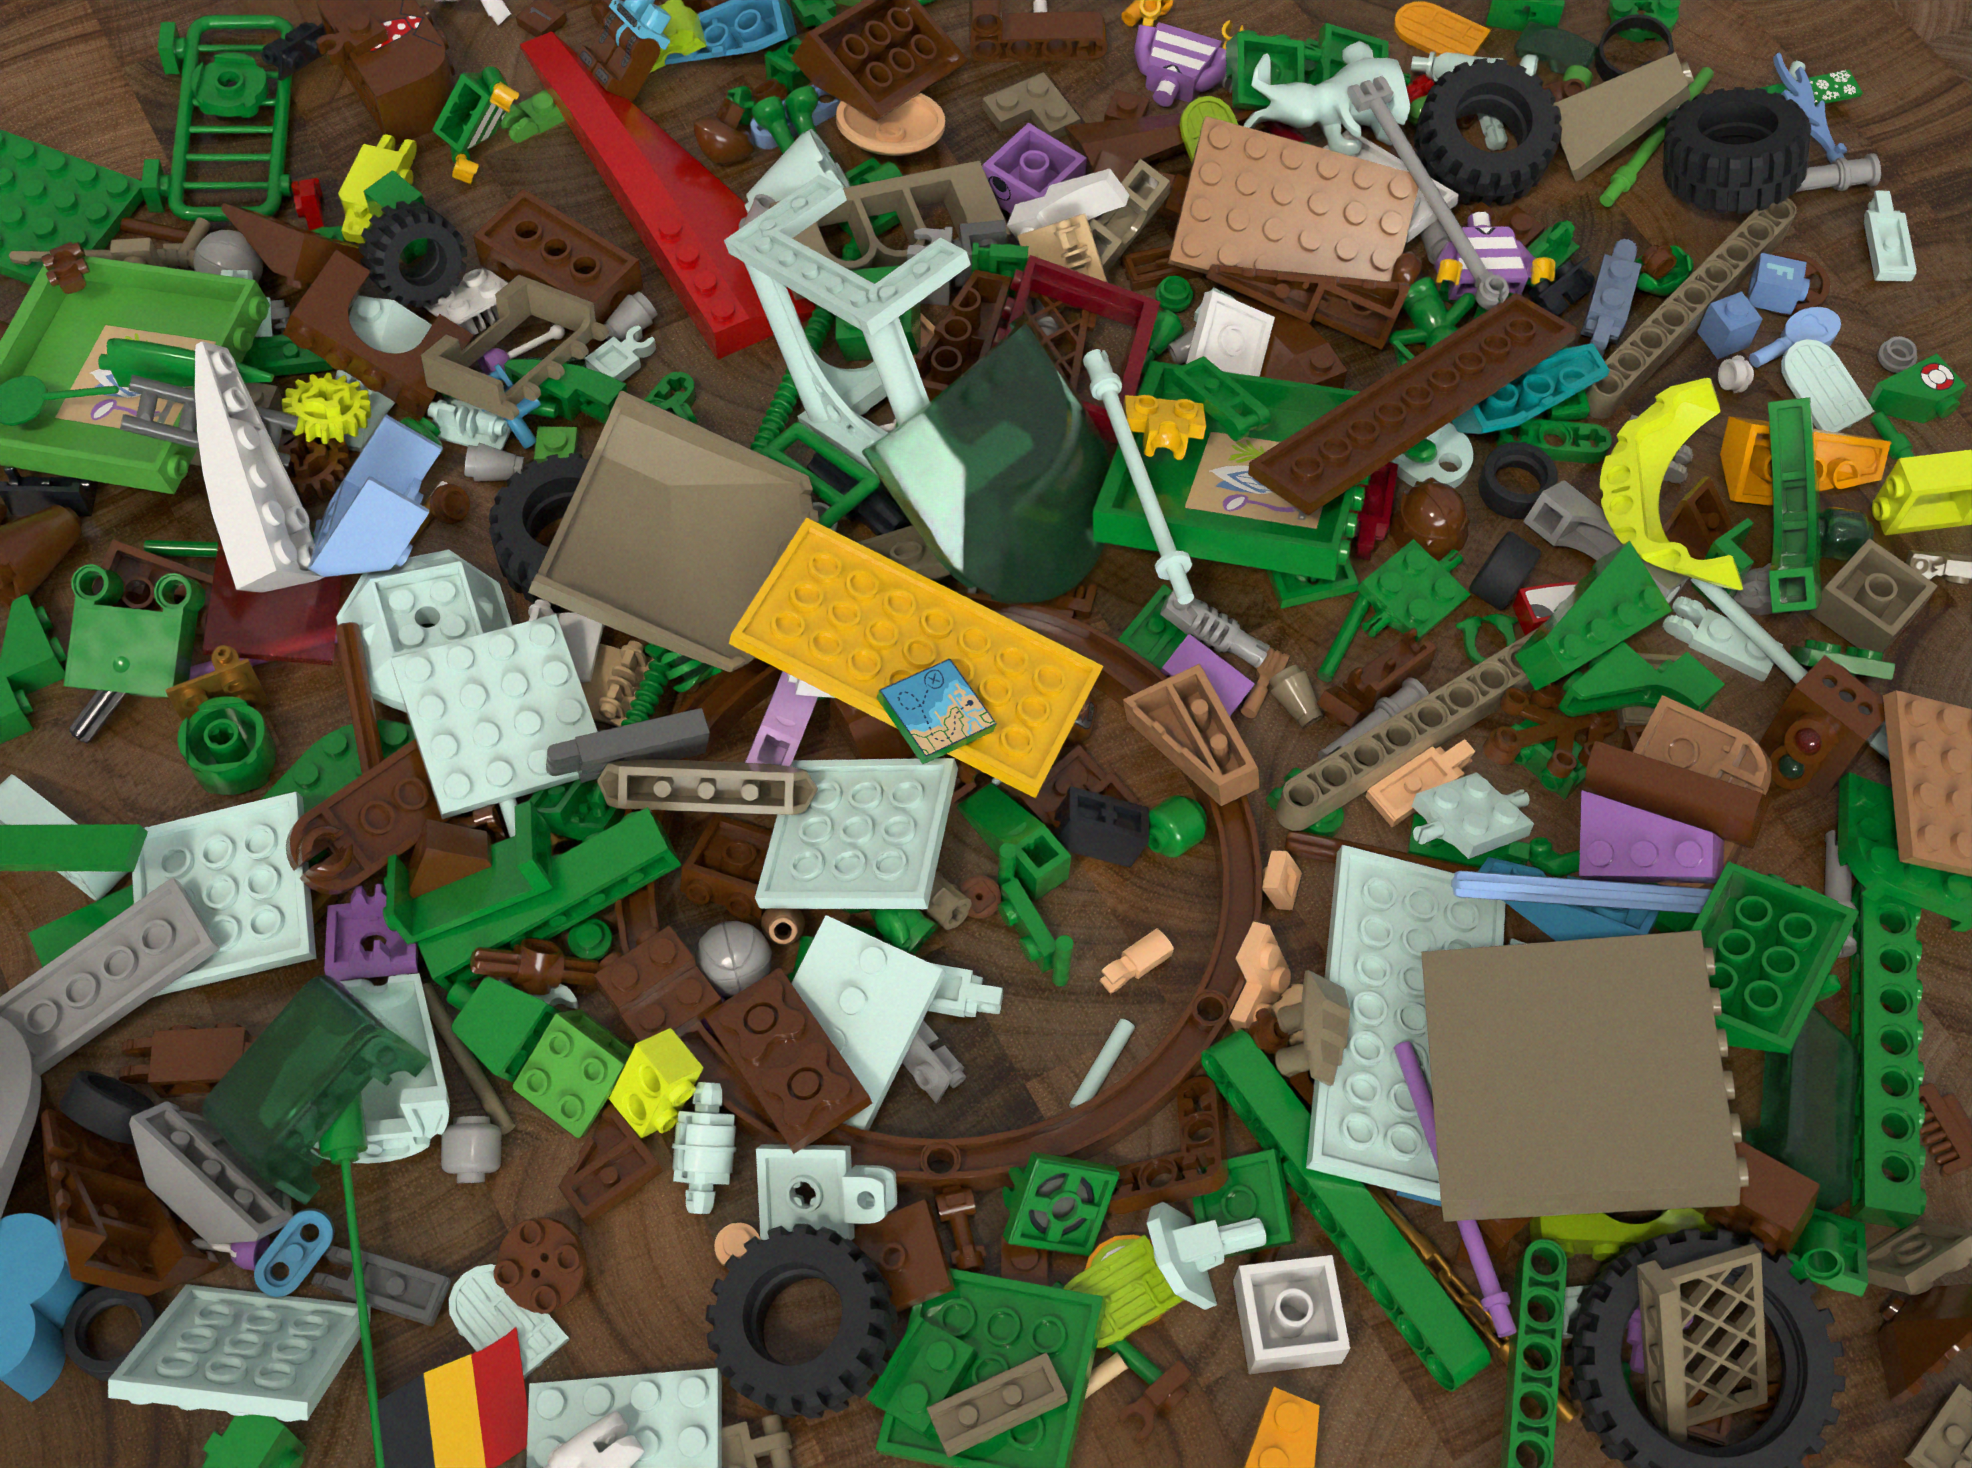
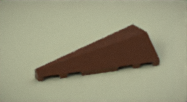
M1231 108L1240 126L1244 125L1250 115L1256 112V110ZM1182 113L1065 126V131L1074 150L1087 158L1086 168L1089 174L1092 171L1098 153L1102 150L1136 164L1140 159L1146 163L1156 159L1161 162L1187 150L1179 126Z
M1216 264L1210 266L1206 276L1210 280L1310 323L1312 319L1379 349H1383L1411 287L1410 284Z

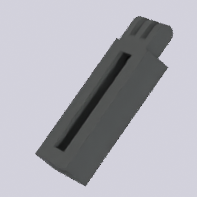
M699 708L577 736L573 740L552 744L548 747L546 771L551 776H559L577 771L582 783L598 779L606 765L611 762L643 759L679 760L706 752L710 732L703 710Z

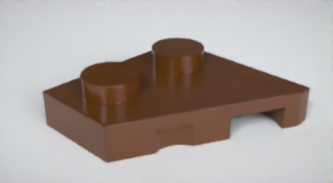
M612 1103L602 1113L604 1121L593 1139L587 1138L579 1151L577 1162L568 1169L558 1186L564 1198L586 1227L663 1172L659 1162Z

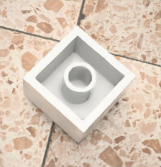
M1332 1255L1241 1265L1238 1267L1233 1285L1249 1374L1341 1364L1350 1350Z

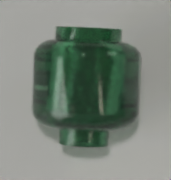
M1828 507L1824 509L1819 517L1821 552L1824 558L1849 561L1869 538L1873 540V524L1868 522L1867 516L1860 510Z

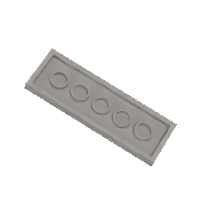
M172 877L1 996L0 1016L7 1019L20 1030L31 1043L36 1054L32 1058L33 1069L40 1076L220 950V947L181 883Z

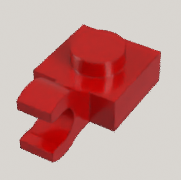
M316 177L301 180L299 184L298 181H293L291 188L298 217H306L309 230L324 227L323 210L320 202L323 193L319 179Z

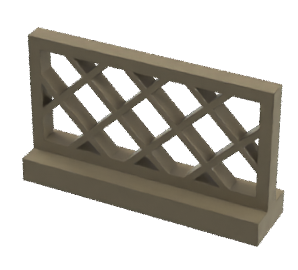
M1753 1243L1662 1270L1655 1260L1637 1265L1647 1414L1657 1429L1670 1438L1684 1442L1687 1441V1427L1768 1403L1762 1257L1758 1247ZM1746 1265V1271L1734 1285L1723 1281L1733 1268ZM1698 1278L1703 1280L1688 1299L1680 1295V1284ZM1716 1288L1726 1292V1295L1712 1311L1702 1307ZM1740 1300L1748 1304V1309L1736 1323L1725 1319ZM1695 1314L1703 1317L1705 1320L1691 1337L1682 1332V1329ZM1718 1326L1728 1330L1727 1334L1714 1349L1704 1344ZM1743 1338L1749 1341L1750 1346L1736 1361L1728 1355ZM1697 1352L1707 1356L1693 1374L1685 1371V1366ZM1720 1364L1729 1367V1371L1716 1386L1707 1382L1708 1378ZM1743 1376L1751 1379L1752 1389L1736 1394L1730 1393ZM1699 1389L1709 1393L1700 1405L1687 1408V1403Z

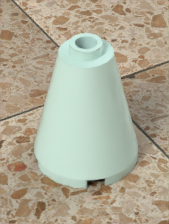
M809 129L797 138L746 194L749 202L745 204V208L749 212L754 197L758 194L767 195L775 200V202L781 201L818 175L843 188L850 187V184L838 162L834 163L828 154L830 150L813 129Z

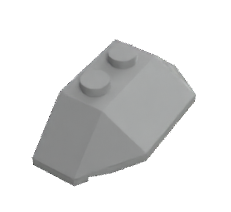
M168 1101L131 1116L129 1125L147 1187L209 1245L257 1241L286 1226L293 1217L289 1183L227 1127L198 1114L179 1111V1106Z

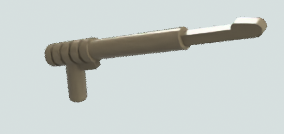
M198 217L183 244L164 243L163 249L157 250L163 266H169V268H178V266L180 268H189L191 266V268H194L195 249L206 236L211 224L207 220ZM84 250L86 256L113 260L110 250ZM12 251L9 254V258L13 263L29 265L31 262H43L41 257L50 254V252Z

